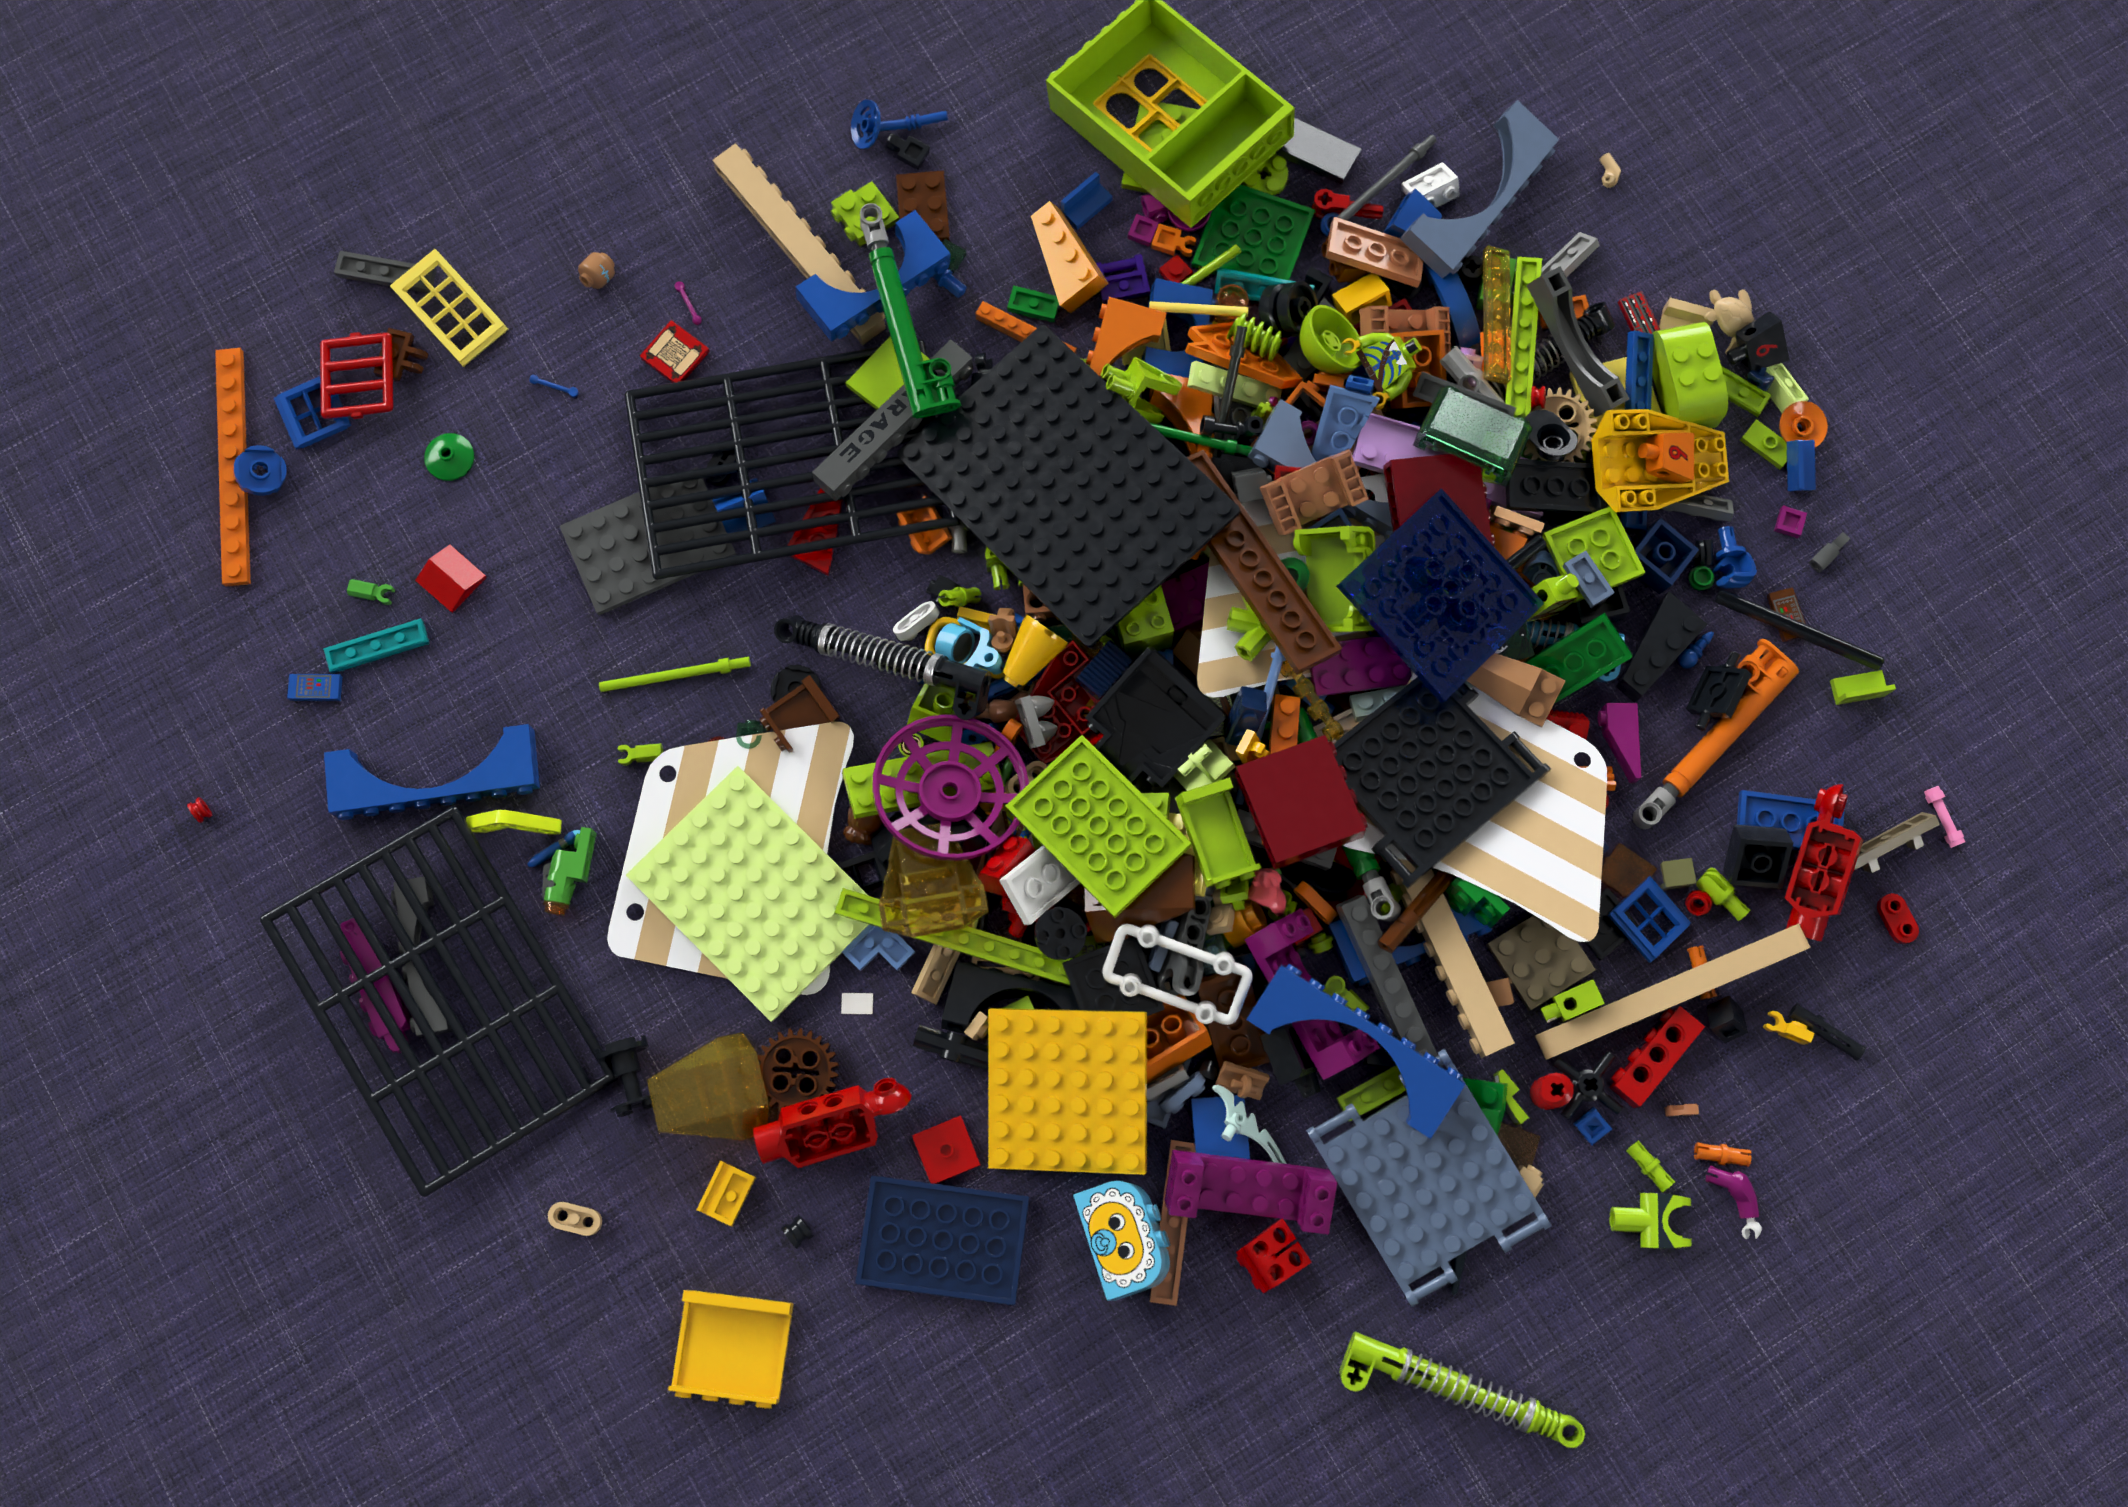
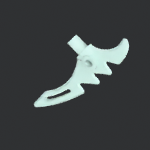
M1214 1085L1212 1087L1213 1090L1221 1096L1226 1107V1120L1224 1121L1226 1128L1222 1138L1226 1141H1231L1235 1133L1248 1136L1267 1151L1273 1162L1287 1164L1266 1129H1263L1261 1132L1258 1131L1254 1113H1251L1247 1118L1244 1102L1240 1101L1235 1106L1233 1093L1221 1085Z

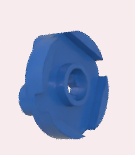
M262 445L248 447L235 459L234 477L240 489L244 492L257 496L270 495L278 492L285 482L287 471L285 461L270 447ZM261 465L268 472L264 473L263 476H258L253 470H256L257 466Z

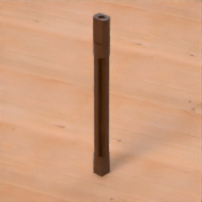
M1439 870L1379 939L1378 945L1381 949L1392 954L1457 876Z

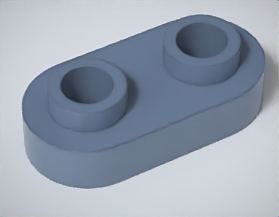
M1199 1071L1189 1076V1079L1185 1080L1182 1086L1170 1091L1158 1105L1166 1114L1169 1112L1175 1114L1185 1105L1184 1101L1190 1096L1194 1098L1205 1089L1203 1084L1206 1082V1079Z

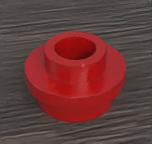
M1695 890L1687 895L1685 905L1690 913L1701 916L1711 910L1712 899L1708 893ZM1700 899L1704 902V904L1699 905L1695 902V900Z

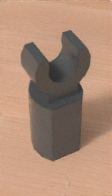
M1842 532L1831 544L1827 543L1808 562L1815 571L1821 573L1840 554L1839 550L1850 538Z

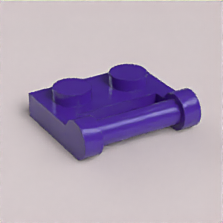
M1141 254L1134 255V258L1104 264H1101V262L1096 263L1103 275L1130 268H1136L1137 270L1105 277L1109 284L1100 290L1103 304L1108 303L1109 297L1128 300L1150 295L1149 283Z

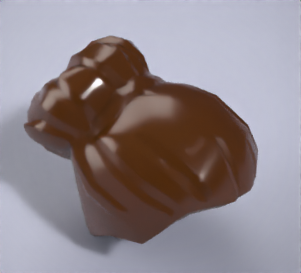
M850 806L848 826L844 828L843 835L851 843L870 845L872 844V837L880 830L884 823L880 819L879 814L854 819Z

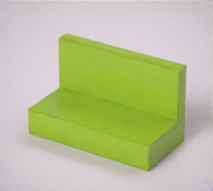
M1882 670L1834 678L1830 681L1836 705L1885 697L1896 689L1895 684L1886 686Z

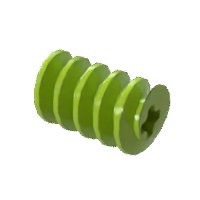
M1244 312L1233 322L1227 334V339L1234 336L1233 341L1235 340L1237 326L1247 327L1243 348H1248L1251 345V352L1253 353L1260 349L1259 354L1263 358L1269 353L1268 361L1271 362L1282 344V331L1279 330L1275 335H1272V326L1264 331L1263 321L1255 326V317H1252L1247 322V313Z

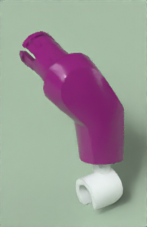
M1710 1166L1708 1172L1717 1175L1718 1178L1706 1175V1182L1728 1189L1730 1195L1736 1200L1740 1219L1746 1218L1747 1224L1742 1229L1743 1237L1748 1239L1750 1236L1749 1229H1752L1757 1239L1762 1231V1227L1755 1221V1218L1759 1217L1757 1196L1749 1178L1740 1171L1730 1173Z

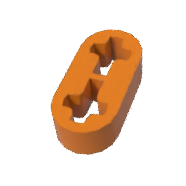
M1011 718L1001 732L1013 746L1016 744L1023 724ZM998 745L995 746L994 752L1000 749Z
M1301 881L1293 890L1296 896L1307 907H1310L1312 912L1327 925L1338 916L1337 912L1306 882Z

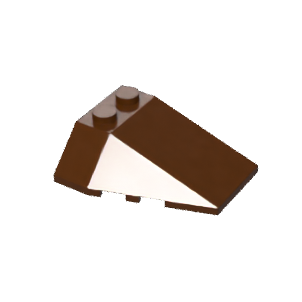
M1186 853L1181 855L1116 918L1085 889V914L1096 943L1112 942L1118 927L1123 924H1132L1141 928L1144 925H1155L1162 921L1166 922L1195 909V856ZM1126 934L1124 940L1128 939L1131 935Z

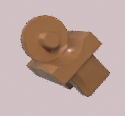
M999 608L997 615H989L988 619L993 637L991 644L997 652L1006 654L1011 650L1019 629L1016 624L1014 609Z
M1224 1061L1215 1085L1225 1087L1230 1092L1238 1094L1240 1098L1250 1097L1260 1100L1263 1089L1270 1077L1268 1074L1259 1072L1256 1069Z

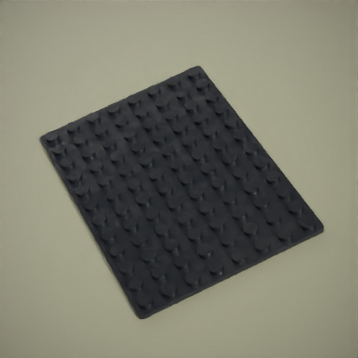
M1045 325L1039 326L958 398L961 402V406L958 409L939 414L897 452L899 459L1088 648L1097 643L1241 512L1240 507L1126 400L1118 393L1108 390L1106 382Z

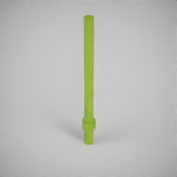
M729 657L722 658L714 663L599 682V688L601 692L715 672H720L721 674L730 673L733 669L750 667L751 662L750 657L731 660Z

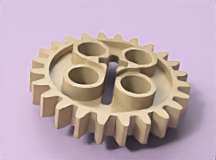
M1561 387L1558 388L1557 394H1553L1552 390L1548 388L1545 409L1536 406L1535 409L1531 408L1530 412L1547 410L1556 414L1566 425L1578 423L1577 427H1569L1578 436L1576 448L1567 454L1562 462H1574V457L1583 460L1581 451L1590 452V448L1586 444L1591 443L1592 437H1590V434H1595L1597 430L1591 427V425L1597 423V419L1589 418L1594 413V409H1585L1589 402L1587 400L1580 403L1581 394L1572 398L1571 389L1567 391L1566 395H1563ZM1569 408L1574 412V415L1571 419L1564 420L1559 416L1560 411ZM1529 438L1523 439L1518 444L1519 448L1527 447L1523 453L1525 457L1532 454L1531 460L1550 461L1538 454L1536 446Z

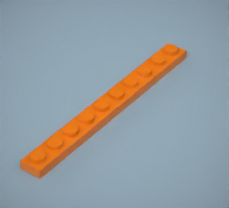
M241 348L215 350L222 584L225 587L251 584L248 492L240 489L234 477L235 459L246 449L244 352Z

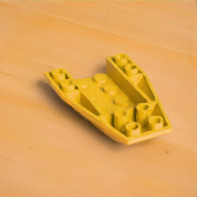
M1649 409L1607 410L1591 439L1595 488L1598 494L1615 512L1658 510L1729 482L1725 432L1692 422L1681 421L1676 417ZM1662 433H1694V480L1681 484H1672L1646 472V459L1638 456L1639 446L1642 443H1646L1647 438Z

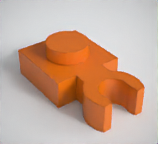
M1159 223L1151 249L1173 256L1175 251L1179 250L1183 256L1192 257L1193 250L1187 249L1185 246L1187 244L1195 246L1197 239L1193 236L1183 238L1181 237L1182 230Z

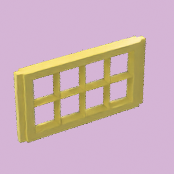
M436 249L431 251L390 285L401 300L463 367L508 331L504 323ZM439 265L449 277L434 288L424 276ZM421 280L431 292L416 303L406 291ZM453 281L463 293L449 304L439 292ZM436 296L445 308L431 319L421 307ZM468 297L478 309L463 320L453 308ZM450 312L460 324L445 335L435 323ZM482 313L492 325L478 336L468 324ZM465 328L474 340L460 351L450 339L461 329Z

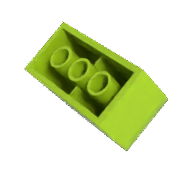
M1699 322L1654 331L1652 333L1654 334L1652 375L1662 414L1709 428L1717 427L1728 411V392L1716 344L1709 325L1706 322Z

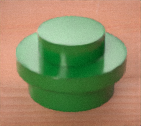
M1697 566L1690 571L1688 580L1694 589L1704 591L1713 585L1714 574L1708 567Z

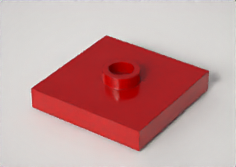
M961 1115L912 1135L929 1181L932 1184H937L981 1165Z

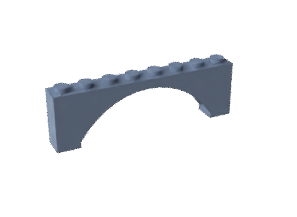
M1518 100L1493 125L1498 130L1501 141L1503 171L1499 189L1489 207L1476 215L1461 219H1436L1427 217L1423 213L1400 238L1442 279L1449 273L1454 275L1463 265L1461 262L1462 258H1468L1477 248L1474 245L1477 240L1481 242L1490 232L1488 226L1490 224L1495 225L1503 216L1501 210L1503 208L1508 209L1516 200L1514 194L1517 191L1520 193L1530 183L1527 178L1530 175L1532 177L1535 176L1543 167L1540 164L1543 159L1545 161L1548 160L1556 151L1553 147L1559 139Z
M1280 399L1269 415L1262 433L1258 436L1248 458L1252 459L1257 466L1266 467L1273 472L1275 471V465L1303 468L1315 463L1316 460L1309 450L1302 431L1300 420L1302 411ZM1366 500L1353 507L1347 505L1342 508L1348 518H1354L1362 523L1363 526L1371 527L1373 531L1383 535L1387 541L1395 543L1388 502Z

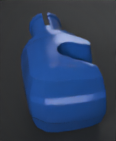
M1722 527L1717 531L1722 550L1716 553L1718 563L1712 572L1715 573L1720 570L1725 576L1720 578L1716 584L1718 587L1725 589L1743 588L1753 580L1757 573L1754 560L1746 552L1745 547L1737 546L1734 527Z

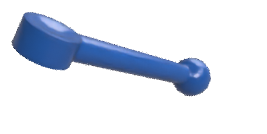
M537 375L529 377V381L532 384L539 383L569 393L572 398H576L579 395L578 389L575 387L566 388L539 379Z

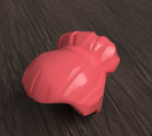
M1261 868L1255 872L1256 877L1253 878L1252 885L1249 887L1248 898L1259 906L1268 907L1276 916H1280L1286 909L1285 894L1280 888L1282 877L1272 868Z

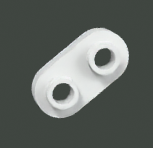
M925 602L897 622L893 632L900 641L913 640L926 626H930L938 619L940 611L934 602Z

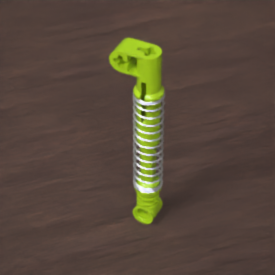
M1358 1332L1353 1333L1340 1366V1379L1350 1391H1360L1365 1388L1374 1368L1391 1375L1392 1380L1396 1382H1403L1404 1385L1412 1383L1414 1389L1422 1387L1424 1393L1432 1391L1434 1397L1442 1395L1444 1401L1452 1399L1454 1405L1463 1402L1464 1409H1468L1473 1404L1474 1413H1478L1483 1408L1484 1417L1490 1416L1493 1412L1495 1421H1499L1503 1417L1505 1425H1509L1513 1421L1515 1429L1525 1433H1536L1538 1431V1434H1544L1547 1438L1551 1436L1552 1440L1560 1442L1569 1448L1578 1447L1582 1444L1585 1437L1584 1428L1574 1417L1562 1413L1558 1414L1557 1411L1551 1412V1409H1545L1535 1398L1530 1397L1522 1404L1523 1394H1519L1517 1401L1512 1400V1390H1509L1507 1397L1501 1395L1502 1386H1499L1497 1393L1492 1392V1381L1489 1382L1487 1389L1481 1387L1482 1377L1479 1378L1477 1385L1471 1383L1472 1373L1469 1376L1463 1375L1462 1369L1459 1372L1453 1371L1452 1365L1449 1368L1443 1367L1442 1361L1439 1364L1433 1363L1432 1357L1429 1360L1423 1359L1422 1353L1416 1356L1413 1355L1412 1349L1409 1350V1348L1405 1347L1398 1349ZM1383 1356L1394 1361L1399 1362V1364L1383 1359ZM1350 1359L1367 1365L1366 1369L1357 1367L1360 1377H1354L1353 1381H1351L1348 1372L1353 1373L1355 1371L1354 1365L1349 1363ZM1417 1370L1425 1372L1424 1375L1418 1373ZM1465 1399L1471 1401L1467 1407L1465 1406ZM1475 1403L1481 1405L1477 1411L1475 1410ZM1485 1407L1491 1409L1487 1415L1485 1414ZM1495 1411L1501 1413L1497 1419L1495 1418ZM1505 1415L1511 1417L1507 1423L1505 1422ZM1515 1419H1516V1420L1518 1421V1423H1519V1426H1518V1427H1516V1425H1515ZM1568 1425H1573L1575 1427L1574 1434L1571 1437H1563V1429Z

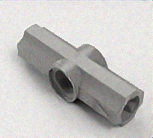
M1457 346L1439 361L1459 386L1504 402L1487 382L1485 373L1475 368ZM1468 377L1476 381V387L1469 385Z

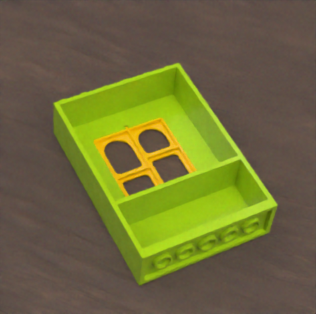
M1136 0L1130 8L1121 12L1115 21L1109 26H1105L1093 40L1086 42L1078 53L1070 56L1063 66L1057 71H1053L1046 79L1050 109L1190 228L1196 225L1294 137L1295 108L1162 0ZM1145 69H1154L1168 79V82L1151 97L1144 95L1134 84L1135 76ZM1175 89L1182 90L1201 106L1183 124H1179L1158 106ZM1123 93L1131 96L1146 108L1149 113L1133 128H1126L1106 109L1107 101L1115 94ZM1160 120L1173 132L1152 150L1138 136L1154 121Z

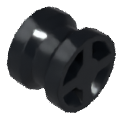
M1470 255L1462 260L1463 265L1457 274L1462 284L1467 286L1477 284L1485 269L1481 258Z
M797 1215L794 1218V1222L790 1225L785 1224L781 1227L788 1240L796 1249L802 1245L805 1239L814 1237L812 1230L800 1215Z

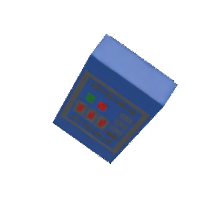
M289 674L287 699L290 701H341L343 676L340 674Z

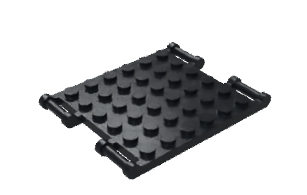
M1439 662L1434 663L1334 743L1337 751L1336 761L1346 771L1347 780L1345 782L1348 789H1353L1357 798L1356 805L1385 835L1371 850L1376 855L1380 854L1403 879L1402 883L1407 889L1551 770L1546 763L1543 764L1519 740L1520 736L1515 731L1501 741L1467 706L1478 697L1479 693L1475 689H1470L1454 672ZM1438 673H1441L1462 695L1461 698L1438 676ZM1512 746L1535 771L1532 773L1509 747ZM1392 843L1416 870L1411 873L1387 846Z

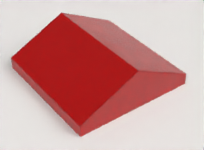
M448 545L429 558L415 581L453 613L487 576L453 546Z

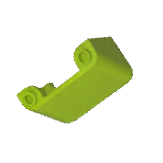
M1341 526L1295 530L1294 549L1299 555L1306 556V565L1310 573L1307 585V598L1331 632L1374 630L1378 622L1376 548L1375 535L1372 528L1366 526Z

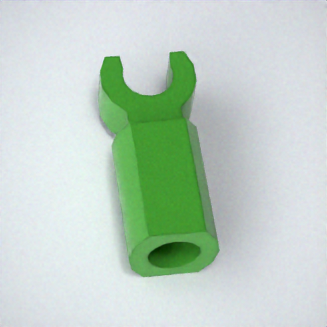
M354 579L349 581L347 588L348 596L373 601L378 599L384 605L392 604L391 600L384 598V594L386 592H395V589L388 584L378 587L377 584Z

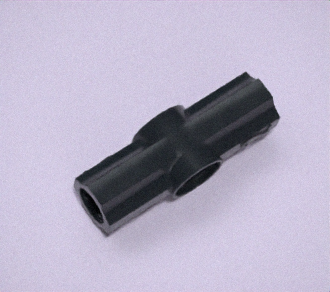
M919 1025L913 1047L938 1054L939 1057L960 1064L963 1062L988 1070L987 1045L970 1041L969 1038L947 1031L945 1033Z

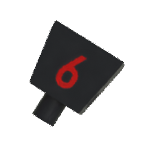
M1770 311L1737 331L1735 336L1738 347L1726 353L1731 365L1742 361L1744 365L1753 371L1790 360L1782 320Z

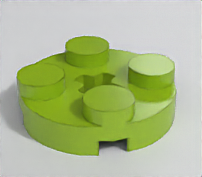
M1274 154L1242 182L1241 185L1243 184L1271 195L1280 194L1288 180L1286 160ZM1266 171L1270 176L1261 179V175L1258 173Z

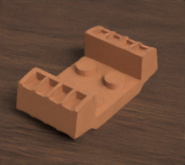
M1388 306L1359 309L1360 336L1370 333L1390 334L1444 329L1446 355L1451 351L1449 307L1437 306L1427 310H1390Z
M1350 449L1326 457L1259 487L1278 535H1287L1295 530L1302 529L1301 525L1336 511L1339 508L1347 505L1353 507L1368 500L1366 489Z

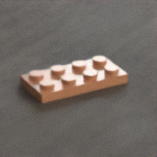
M1334 217L1331 222L1325 258L1418 288L1422 278L1424 261L1403 243L1400 238Z

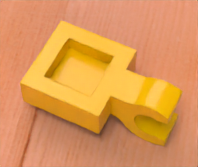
M1777 1011L1768 1012L1767 1015L1775 1018L1776 1024L1774 1026L1764 1024L1763 1028L1765 1030L1777 1032L1778 1035L1802 1045L1812 1042L1814 1032L1807 1030L1805 1024L1796 1021L1786 1023L1781 1013Z

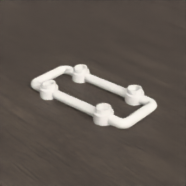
M1123 924L1118 927L1102 970L1105 980L1120 986V990L1124 995L1131 997L1139 993L1194 1013L1196 1019L1202 1024H1209L1213 1021L1225 1025L1233 1024L1239 1017L1253 978L1251 970L1242 964L1236 963L1230 953L1211 954L1159 935L1158 929L1153 925H1144L1140 928L1132 924ZM1126 934L1138 938V942L1143 947L1150 948L1158 945L1211 964L1216 973L1220 975H1228L1231 972L1241 975L1242 978L1229 1013L1225 1014L1217 1011L1216 1006L1210 1001H1202L1197 1004L1142 984L1141 979L1136 974L1128 973L1120 976L1113 973Z

